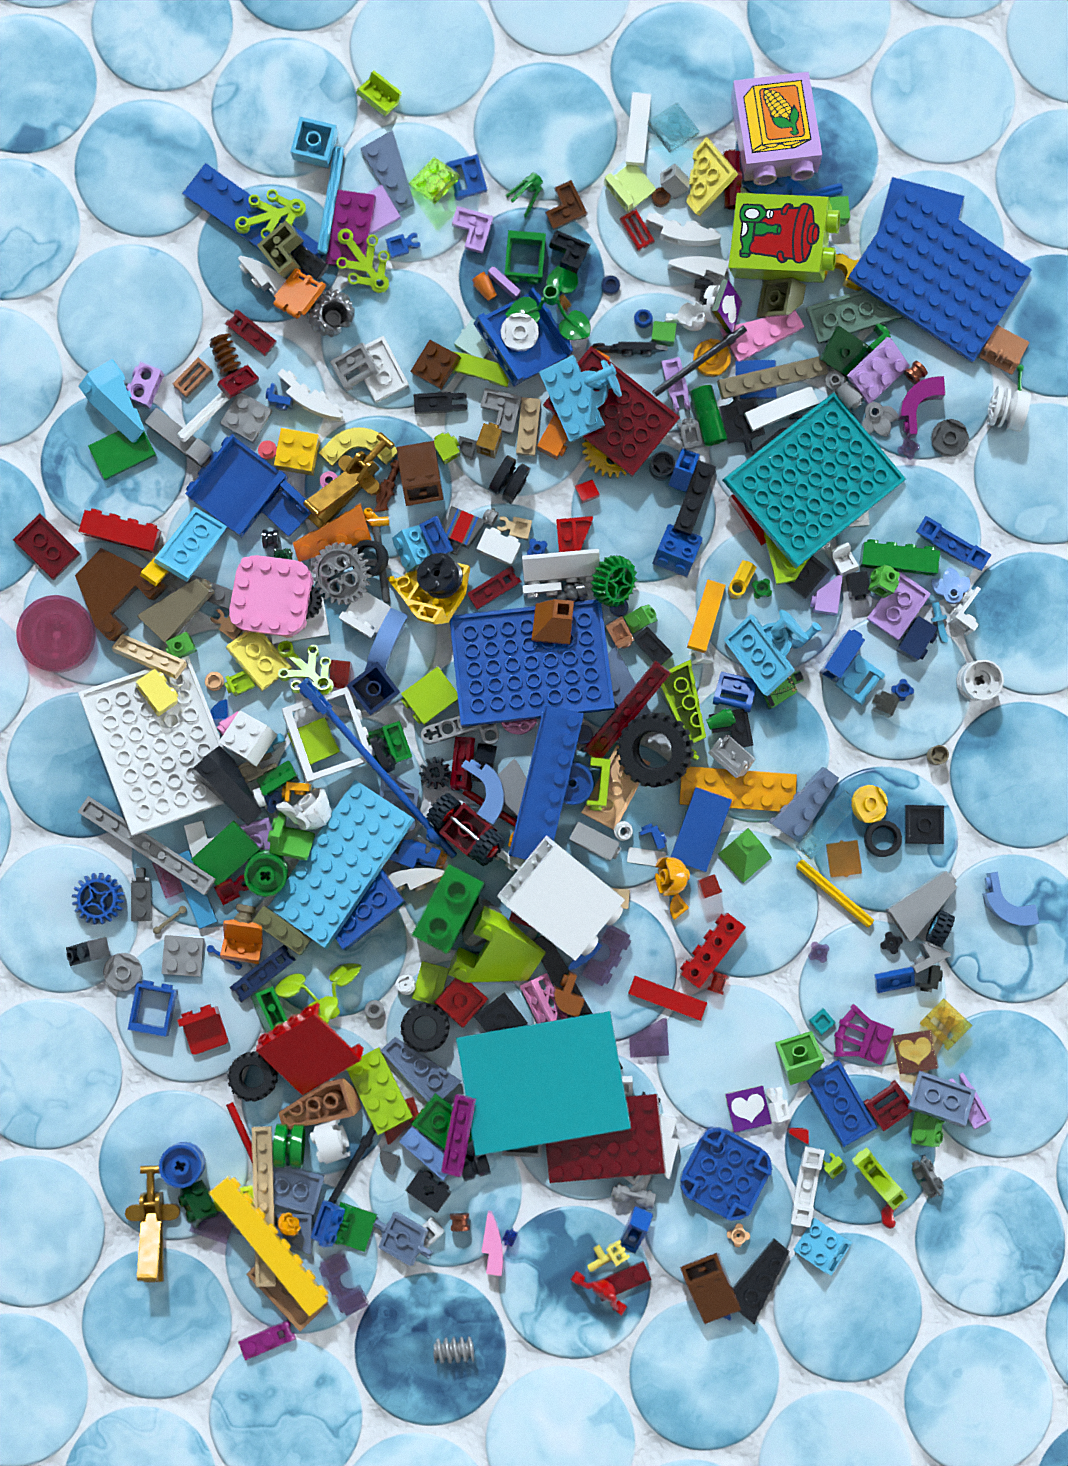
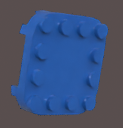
M709 1127L698 1139L682 1170L680 1187L685 1196L690 1200L719 1214L725 1219L731 1221L741 1220L746 1216L748 1217L752 1212V1208L769 1175H771L773 1169L771 1159L768 1153L761 1147L722 1127Z

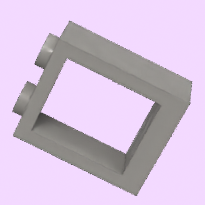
M580 822L576 824L569 838V841L608 861L612 858L616 859L621 850L618 847L620 842Z

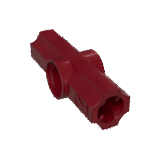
M729 149L723 152V156L736 170L738 175L724 189V208L735 210L737 193H740V188L742 187V171H740V151Z

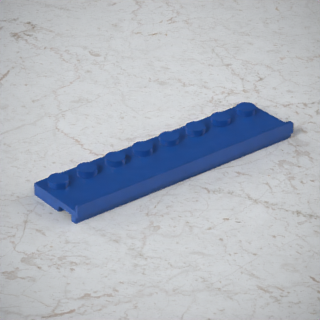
M205 163L182 192V195L259 249L257 244L262 241L261 231L267 227L270 220L250 226V230L245 234L237 232L235 221L241 216L250 218L267 212L257 207H251L249 205V197L251 195ZM253 199L251 202L257 203L258 200ZM283 217L280 218L276 228L285 221ZM242 221L239 224L245 225L246 222ZM292 225L304 240L301 244L319 258H322L324 254L318 253V242ZM264 233L263 235L267 237L269 233ZM299 268V270H301V273H303L306 276L308 275L306 271Z
M544 704L509 856L527 860L546 836L554 841L584 713Z

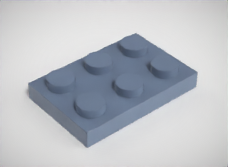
M919 1071L908 1109L965 1128L976 1090Z
M273 1165L274 1204L314 1215L325 1175L292 1168L287 1165L284 1168H274Z

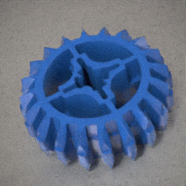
M92 873L91 879L87 875L84 876L86 883L82 880L78 881L81 888L74 887V890L78 891V895L72 894V898H77V901L72 902V905L79 906L74 910L75 913L82 911L79 916L80 919L87 916L85 922L90 923L93 918V925H97L98 921L101 924H105V918L111 922V914L114 917L119 916L115 910L122 911L123 908L118 906V904L125 903V900L119 899V896H123L125 893L118 892L122 885L114 886L118 881L117 879H113L110 882L111 875H107L104 879V873H99L98 878L96 873ZM100 882L107 885L110 889L100 892L94 884ZM89 888L90 898L84 903V894ZM96 895H104L100 899V904L99 902H93L97 898ZM111 895H113V902L108 910L106 902L107 899ZM97 906L103 914L95 915L87 908Z

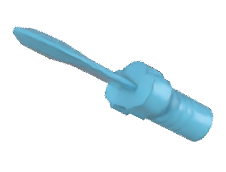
M939 602L931 603L935 616L931 618V621H937L940 638L943 642L947 643L948 637L943 619H946L947 616L946 614L942 615Z

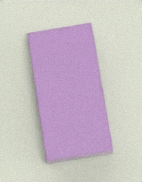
M492 266L488 271L489 277L514 300L520 298V289Z

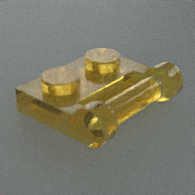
M944 998L919 1023L922 1027H926L928 1030L931 1029L932 1033L944 1044V1048L948 1051L973 1026ZM934 1017L954 1035L951 1039L931 1022Z

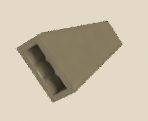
M194 579L144 610L137 617L163 642L174 638L215 591L211 588L212 584L208 580Z

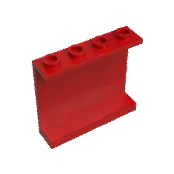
M318 1002L312 1006L305 1007L301 1013L292 1015L286 1022L276 1025L270 1032L263 1033L258 1038L256 1051L302 1096L360 1062L364 1050L359 1043L350 1047L318 1015L320 1007Z

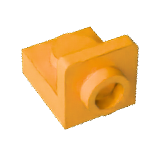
M286 782V786L282 788V797L285 798L286 802H291L292 791H294L295 795H306V792L311 791V784Z

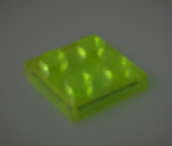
M433 157L409 182V185L426 199L436 204L461 177L456 171L436 157Z

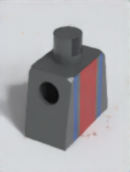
M451 506L445 528V533L454 550L450 553L457 555L461 546L469 549L484 527L485 520Z

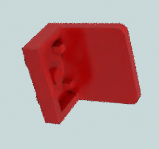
M209 1004L200 1007L201 1012L193 1014V1011L181 1014L182 1018L177 1020L179 1027L183 1026L192 1054L196 1055L229 1042L218 1006L212 1007Z

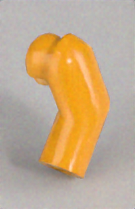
M372 508L364 509L365 520L370 526H389L388 516L378 517Z

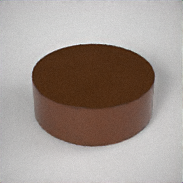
M658 187L652 193V203L660 208L665 207L669 204L671 195L663 187Z

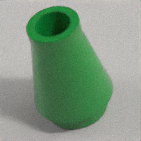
M725 708L706 719L710 730L729 727L736 723L731 708L727 710Z

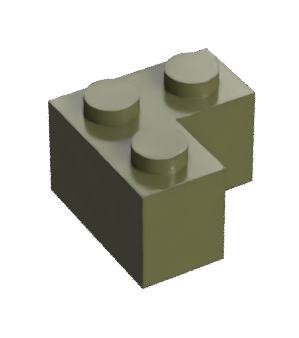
M285 220L257 246L278 274L285 279L290 276L295 268H300L290 252L304 240L295 228Z

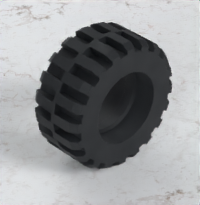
M650 713L638 716L636 719L631 720L627 727L623 728L621 732L623 735L618 738L617 743L620 746L617 749V755H620L621 759L618 760L619 765H623L625 768L623 772L625 775L631 776L630 780L635 783L639 782L644 787L651 786V788H656L674 783L686 773V769L692 763L690 759L694 756V751H692L691 747L694 743L689 738V730H685L684 724L681 721L675 720L674 716L665 715V713ZM650 732L662 733L671 744V758L661 768L649 767L640 756V742L643 736Z

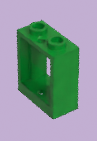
M508 230L504 276L512 283H519V281L527 282L530 285L542 283L546 233ZM512 244L540 246L538 274L510 272Z

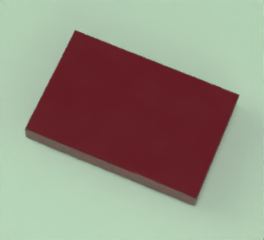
M40 513L13 539L52 580H55L81 554Z

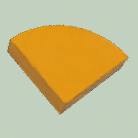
M679 894L674 895L670 902V914L673 920L689 909Z

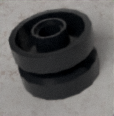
M507 455L498 468L487 491L497 496L505 489L502 494V500L512 504L525 485L531 468L522 463L516 469V459Z

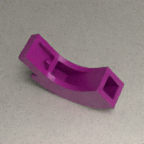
M944 376L930 377L918 382L903 398L899 407L898 420H906L903 422V432L907 434V438H915L918 434L916 416L918 405L924 401L938 400L945 396Z

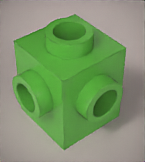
M887 565L874 569L870 576L871 582L868 590L882 598L893 594L899 585L900 573Z

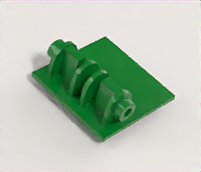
M340 1202L339 1207L345 1209L334 1244H343L365 1252L377 1214Z

